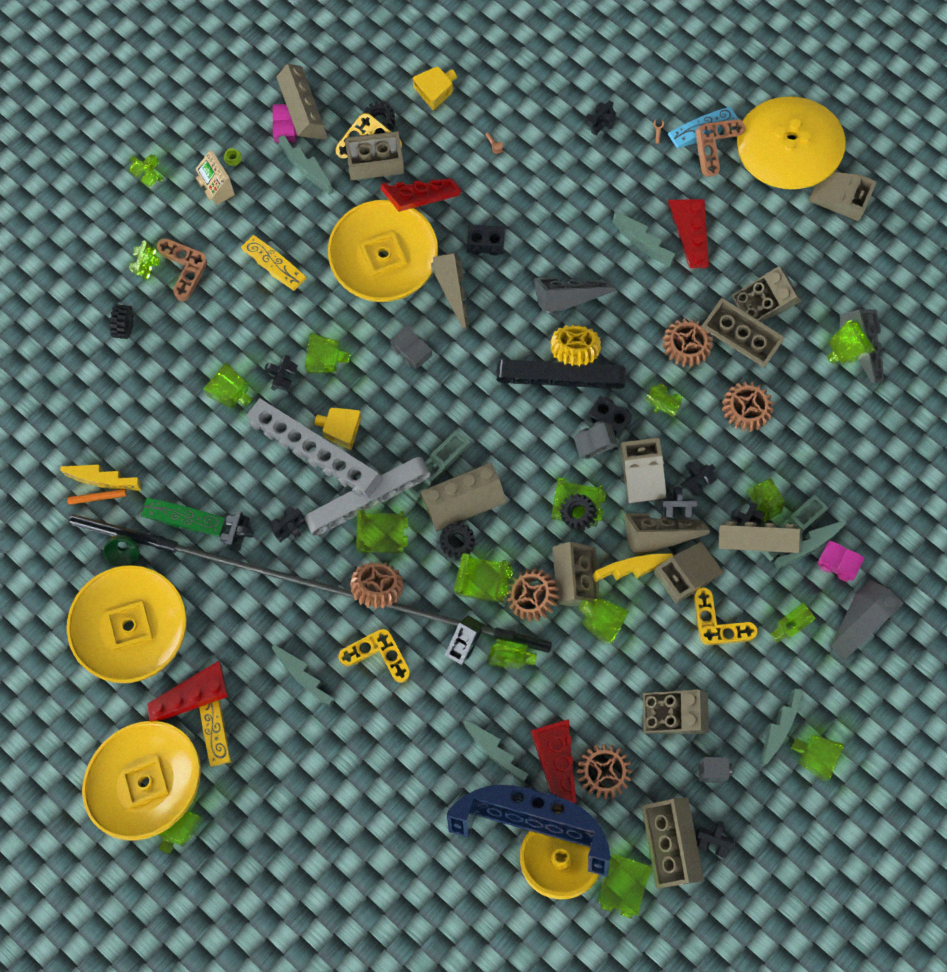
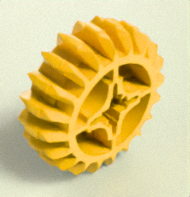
M571 324L569 327L564 325V328H558V331H554L550 343L551 353H553L554 358H558V362L564 361V365L569 363L571 366L575 364L580 367L581 364L593 363L601 351V341L598 333L593 332V329H587V326L581 327L580 324L578 326Z

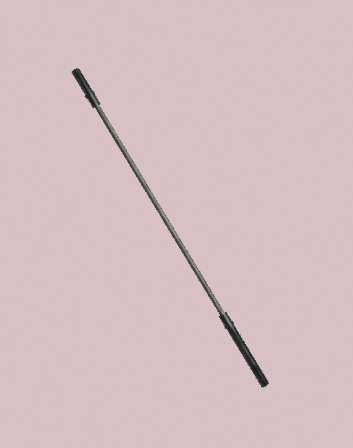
M72 514L69 519V523L73 526L111 536H128L137 543L152 546L158 550L173 553L178 551L355 599L350 590L178 545L177 541L165 539L162 536L149 535ZM392 603L391 607L385 605L387 608L458 626L461 621L398 603ZM484 627L481 632L493 636V639L507 642V644L512 645L513 643L549 653L552 647L551 642L515 633L512 630Z

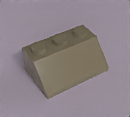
M398 131L345 138L351 180L404 174Z
M573 542L554 546V578L556 581L555 586L559 588V591L556 592L559 595V599H556L557 604L566 606L600 604L599 583L595 582L592 577L597 570L596 547Z

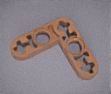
M741 120L707 123L696 129L701 171L704 176L712 177L719 173L720 165L716 140L742 135L745 125ZM718 126H722L724 130L722 135L717 132ZM730 127H738V130L730 131ZM711 130V133L703 134V131ZM705 146H709V147H710V149H711V154H710V155H707V154L705 153V151H704Z
M162 239L157 243L159 254L164 258L185 266L174 286L173 292L179 301H186L191 297L207 266L206 256L200 251L172 240ZM168 245L169 249L163 251L162 247H167ZM180 251L187 252L184 258H178L177 254ZM201 258L202 262H198L196 264L195 260H199ZM188 273L195 274V278L192 280H187L185 277ZM184 287H185L186 293H182V294L180 295V294H179V290H180V291H183V289H184Z

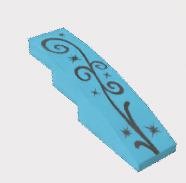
M727 107L690 121L669 132L668 135L676 148L697 143L696 129L699 126L707 123L736 120L738 117L731 107ZM718 126V133L722 131V126ZM711 130L703 131V134L711 133Z

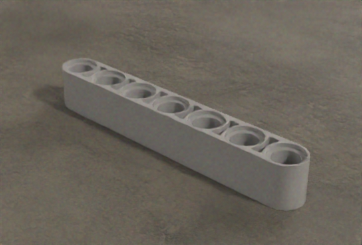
M416 457L381 475V483L369 498L364 495L360 497L353 491H350L308 513L304 519L312 536L321 535L425 481L430 477L431 473L423 458Z

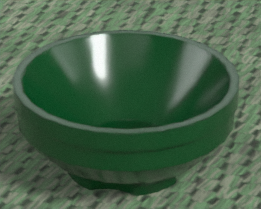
M124 535L111 537L107 540L103 549L105 559L110 564L118 567L131 566L136 563L140 552L137 542ZM125 542L129 547L121 548L118 546V543Z

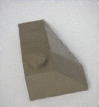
M455 253L433 257V262H431L432 273H435L462 328L467 329L469 328L467 306L462 300L465 299L466 294L461 284V281H464L461 257Z
M645 513L624 515L627 543L632 551L638 554L654 552L710 534V529L704 521L684 518L673 521L661 516V519L649 518V514Z

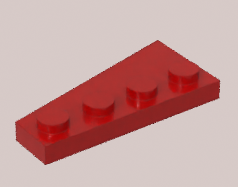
M453 179L430 180L429 183L414 181L413 184L404 185V182H396V185L390 186L388 183H381L380 188L398 212L460 196L461 189Z
M668 200V206L671 209L672 218L676 224L679 239H681L689 268H708L705 200Z
M220 661L147 703L150 721L160 722L228 697Z
M569 719L531 730L530 732L550 793L575 804L576 791L572 768L573 757L571 756Z

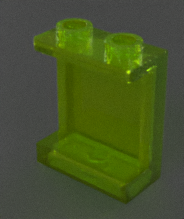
M558 477L551 519L563 521L561 519L562 514L560 513V509H563L561 504H566L564 500L566 498L570 500V495L576 497L575 493H579L580 495L588 496L596 505L595 507L598 511L595 512L598 515L597 519L594 518L595 523H590L589 525L597 527L598 521H602L603 510L600 509V505L605 503L606 492L603 491L604 485L592 487L565 482V478ZM576 507L572 512L573 518H581L585 514V507Z
M357 510V553H404V547H408V536H404V528L408 529V517H405L404 511H400V514H366L365 510Z
M462 554L454 592L462 597L503 603L504 597L508 595L507 584L508 580L512 577L513 568L507 560L496 562L476 559L470 554Z
M611 854L608 877L604 876L597 903L601 904L600 908L612 912L613 909L621 911V916L630 919L633 916H638L652 867L616 854Z

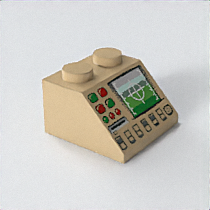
M212 150L209 151L196 168L198 174L196 179L201 187H205L206 190L204 192L208 200H213L215 205L235 196L229 176Z

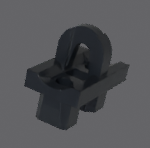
M609 100L606 104L599 102L595 108L596 114L588 113L584 118L585 124L590 127L592 134L597 135L604 127L612 129L616 125L613 118L616 112L613 109L614 103Z
M285 355L279 366L272 363L265 365V371L275 376L270 389L274 391L277 388L284 391L289 389L292 381L284 378L283 375L285 372L294 375L298 368L297 364L290 361V356Z
M689 461L685 467L691 476L680 483L682 489H687L692 495H697L703 490L698 483L701 479L704 480L706 485H710L717 480L713 472L716 468L713 464H706L699 469L694 462Z
M675 486L673 488V499L658 500V505L662 506L663 517H675V507H681V517H692L694 507H697V501L683 499L682 488Z
M752 502L746 514L734 510L730 516L740 526H745V522L751 521L761 525L765 513L757 509L758 504Z
M289 506L283 513L286 517L280 522L277 518L269 523L272 533L280 543L291 534L296 539L301 536L298 528L306 521L298 508L295 510Z
M236 511L235 515H228L226 525L231 527L230 533L223 532L220 541L240 551L244 537L253 538L254 531L247 528L250 518L243 515L240 511Z
M723 821L717 822L714 832L702 827L698 828V849L708 851L711 842L717 844L715 850L717 856L727 857L729 851L734 849L735 844L734 839L722 835L724 829Z

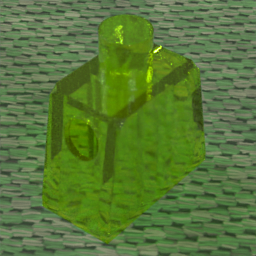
M847 321L829 341L833 351L827 355V358L832 364H835L837 361H840L842 364H849L875 351V348L857 321Z
M310 334L305 362L307 373L337 372L338 362L349 363L350 352L340 351L339 341Z
M227 362L203 389L207 397L230 408H234L238 402L246 407L252 400L246 394L249 389L247 383Z
M771 478L747 490L751 500L758 504L757 509L765 513L763 519L765 522L782 514L785 501Z
M595 599L592 604L583 600L578 608L586 614L582 624L604 644L613 643L629 613L628 610L603 599Z
M803 602L778 621L776 624L778 628L771 632L770 635L776 643L785 637L789 641L811 625L816 618ZM791 623L794 628L788 629L786 625Z
M497 639L490 646L488 665L521 669L525 664L535 665L537 654L527 652V645Z
M811 735L807 742L796 738L791 749L801 753L798 760L801 766L826 782L831 778L844 744Z
M186 811L173 826L158 834L163 837L158 849L170 854L175 843L184 847L203 821V818Z

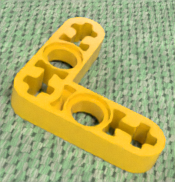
M362 113L338 142L336 154L340 158H348L345 152L340 153L341 149L339 147L346 145L344 140L345 138H350L349 134L352 131L359 132L360 136H365L366 134L373 135L377 128L384 129L385 133L392 131L371 114ZM367 117H369L370 125L365 124L362 128L363 130H365V132L362 133V131L355 126L356 124H358V126L360 127L363 122L361 118L366 119Z
M700 588L696 591L694 604L699 638L703 644L717 645L748 642L756 637L757 627L751 622L717 625L712 592L707 588ZM701 593H704V596H708L705 600V605H710V607L699 608V606H703V600L698 598ZM704 611L709 612L711 620L703 621L701 613ZM746 627L753 632L750 636H747V633H741L739 635L740 638H737L738 632L744 631ZM717 629H719L720 640H718V636H713L711 640H708V637H704L707 631L710 634H716L718 632ZM724 629H731L734 633L733 638H725L723 635Z
M385 629L378 630L343 648L339 652V661L345 667L353 666L380 652L396 682H406L410 677V671L391 634ZM381 634L388 636L386 642L390 646L382 651L385 648L383 642H378L380 639L379 635ZM361 644H370L371 650L368 653H362L360 651ZM356 647L357 653L360 655V657L357 658L355 654L351 656L350 662H348L347 660H342L345 657V653H348L349 655L355 653L353 648ZM389 651L397 653L398 656L395 661L387 660L386 655ZM400 661H402V663L399 664V667L402 671L406 670V672L404 673L405 677H396V674L398 673L396 667L394 666L393 668H391L390 666L396 665Z

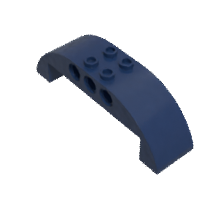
M513 785L486 786L463 796L447 812L449 832L464 837H469L475 816L590 847L588 872L605 877L609 875L610 850L600 825L582 807L571 801L559 798L553 793L545 794L538 792L534 788H523Z

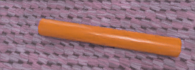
M126 489L67 497L68 505L126 497L127 494Z

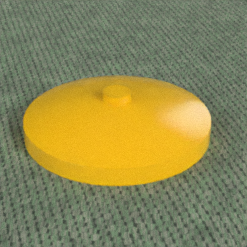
M529 831L522 842L520 849L522 873L529 885L544 896L554 899H570L587 892L600 876L588 872L590 847Z

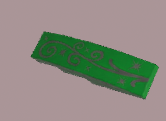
M146 498L141 517L176 528L182 527L197 533L200 531L216 537L220 536L225 519L224 517L151 498Z

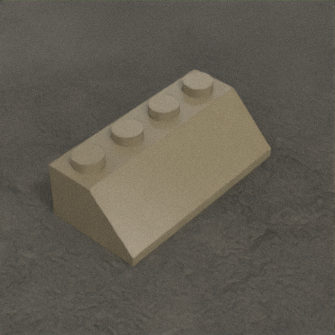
M287 64L276 77L297 135L326 140L328 137L302 66Z
M723 298L720 299L701 326L702 329L764 368L772 360L785 339L784 336Z
M492 462L421 491V498L436 532L447 528L448 524L454 525V522H462L507 503L500 479Z
M725 521V525H720L719 549L800 553L803 552L802 529L797 528V524H785V528L777 527L776 523H765V527L757 526L756 522H745V526H739L735 521Z
M675 798L643 805L642 811L656 889L704 881L689 799Z

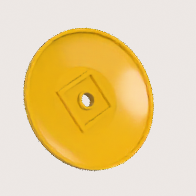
M779 97L756 106L742 121L745 125L744 133L737 136V151L744 167L763 183L782 189L807 188L826 180L839 167L846 146L844 130L837 117L823 105L801 97ZM794 135L796 139L792 140L789 139L787 136Z
M390 200L369 201L349 210L336 223L328 242L329 264L337 281L355 296L375 302L395 301L416 292L432 275L431 262H433V257L438 256L437 238L429 221L414 208L398 212ZM381 251L388 252V256L384 258L380 257L378 254Z
M140 566L115 567L96 575L76 595L67 618L68 642L77 661L94 676L114 683L142 681L163 670L178 653L186 633V610L179 592L163 575ZM127 621L134 622V627L130 631L124 630V624Z
M138 722L115 732L96 750L84 775L82 797L89 818L104 833L121 840H143L164 832L185 814L196 796L201 775L198 752L193 742L185 733L177 727L164 722ZM148 778L149 784L146 787H141L142 781Z

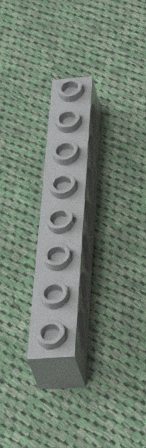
M261 398L246 415L250 421L249 425L255 430L261 429L269 439L273 440L275 438L278 440V443L283 448H291L297 457H305L310 465L315 468L319 466L323 469V473L329 477H336L337 481L344 487H347V485L352 487V491L360 497L364 495L369 498L382 481L378 472ZM331 456L329 460L324 461L326 457ZM341 466H346L343 470H339ZM357 475H361L358 480H353Z

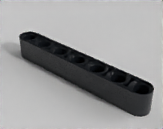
M499 360L497 362L496 380L500 383L622 389L626 386V368L620 365L581 364L579 367L575 364L571 366L569 363L564 365L563 362Z

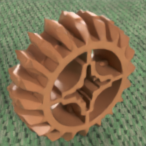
M684 318L682 323L677 320L675 325L670 324L669 329H666L665 336L662 339L665 343H663L662 347L666 349L665 355H670L669 361L676 360L675 365L681 362L682 367L688 364L691 368L694 363L698 366L701 363L700 361L705 362L706 356H710V350L713 348V344H711L713 337H709L710 333L699 326L700 320L697 323H693V318L689 322ZM695 335L700 339L702 345L696 340ZM691 338L690 343L684 348L685 343ZM673 341L680 347V351L675 347Z
M745 381L742 386L737 383L735 388L731 387L729 392H726L724 396L726 399L722 401V404L725 405L722 411L726 412L725 418H730L729 424L735 423V429L741 426L742 432L745 431L746 427H748L750 432L753 431V428L759 430L761 425L765 426L767 424L766 421L771 419L770 414L773 413L771 408L773 402L769 401L771 395H765L767 389L760 390V384L754 387V383L751 382L748 386ZM755 399H757L760 402L762 409L756 403ZM751 401L750 407L744 412L745 406ZM734 405L739 409L740 415L736 412ZM746 416H757L756 418H745Z
M378 560L376 564H373L371 561L368 565L363 563L352 574V580L350 581L352 595H354L355 600H359L360 605L366 604L367 608L374 606L376 610L378 606L384 609L385 605L391 607L392 603H397L398 598L402 595L404 585L402 576L399 575V570H394L393 565L388 567L386 562L380 564Z
M536 568L532 572L526 569L525 575L519 572L520 578L513 577L515 583L514 585L509 584L512 590L507 591V594L511 596L507 599V602L512 603L509 608L515 610L514 614L516 616L520 615L522 620L527 618L528 621L532 622L535 618L536 621H540V615L547 618L546 612L553 613L551 606H557L554 599H559V595L554 594L559 591V588L555 586L556 581L552 579L550 574H546L544 570L539 572ZM542 581L543 584L532 586L530 582ZM531 603L536 606L534 609H524L522 607L525 604L529 605Z
M602 744V750H599V747L595 745V753L588 749L589 757L584 754L581 756L585 762L578 763V766L583 769L577 770V774H583L584 776L580 777L578 781H586L582 788L586 789L589 786L591 788L588 792L589 795L596 791L595 798L598 799L600 793H603V799L607 800L608 793H610L613 799L616 797L614 791L619 795L623 793L620 786L623 789L628 788L624 781H631V778L626 776V774L632 773L631 769H626V767L631 765V762H623L627 755L624 754L620 757V748L614 753L612 752L614 749L613 745H610L609 750H606V744ZM598 756L611 757L607 763L593 760ZM615 761L621 770L620 778L612 770ZM608 764H610L608 768L609 770L607 771L609 776L605 775L599 780V777L602 773L600 768L602 767L604 769V767H607ZM589 765L592 766V769H594L597 773V777L594 782L591 781L588 774ZM603 780L616 783L615 786L610 788L599 787Z

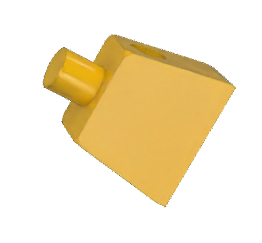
M434 67L414 76L413 88L429 107L435 110L453 93L452 81L457 79V75L452 69L444 73L439 67Z
M330 408L327 417L317 414L314 425L323 427L324 438L352 450L362 419L361 411Z

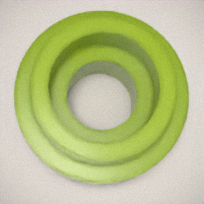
M234 148L228 149L224 154V161L229 166H236L242 160L241 153Z

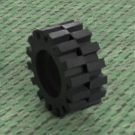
M377 101L374 106L371 103L369 108L366 107L365 111H363V113H369L373 117L377 115L385 116L386 120L382 124L390 131L394 129L395 113L393 108L389 107V104L386 103L384 106V102L381 101L378 104ZM369 117L363 118L364 125H370ZM377 128L375 134L385 133L382 128Z
M115 304L112 308L109 327H111L110 335L113 338H130L131 329H133L132 323L134 322L132 306Z
M575 493L576 497L570 495L571 499L568 500L566 498L564 500L566 504H561L563 508L560 509L561 519L572 530L579 531L580 529L585 531L584 527L589 529L591 527L589 524L595 523L593 519H597L598 515L595 512L598 511L595 507L596 505L588 496ZM576 507H585V514L581 518H573L572 512Z
M454 522V525L448 524L447 528H444L440 535L441 549L449 558L455 557L458 560L461 557V559H464L466 555H470L475 546L473 530H470L469 526H465L462 522L460 524ZM455 534H460L465 538V543L457 548L451 545L450 538Z

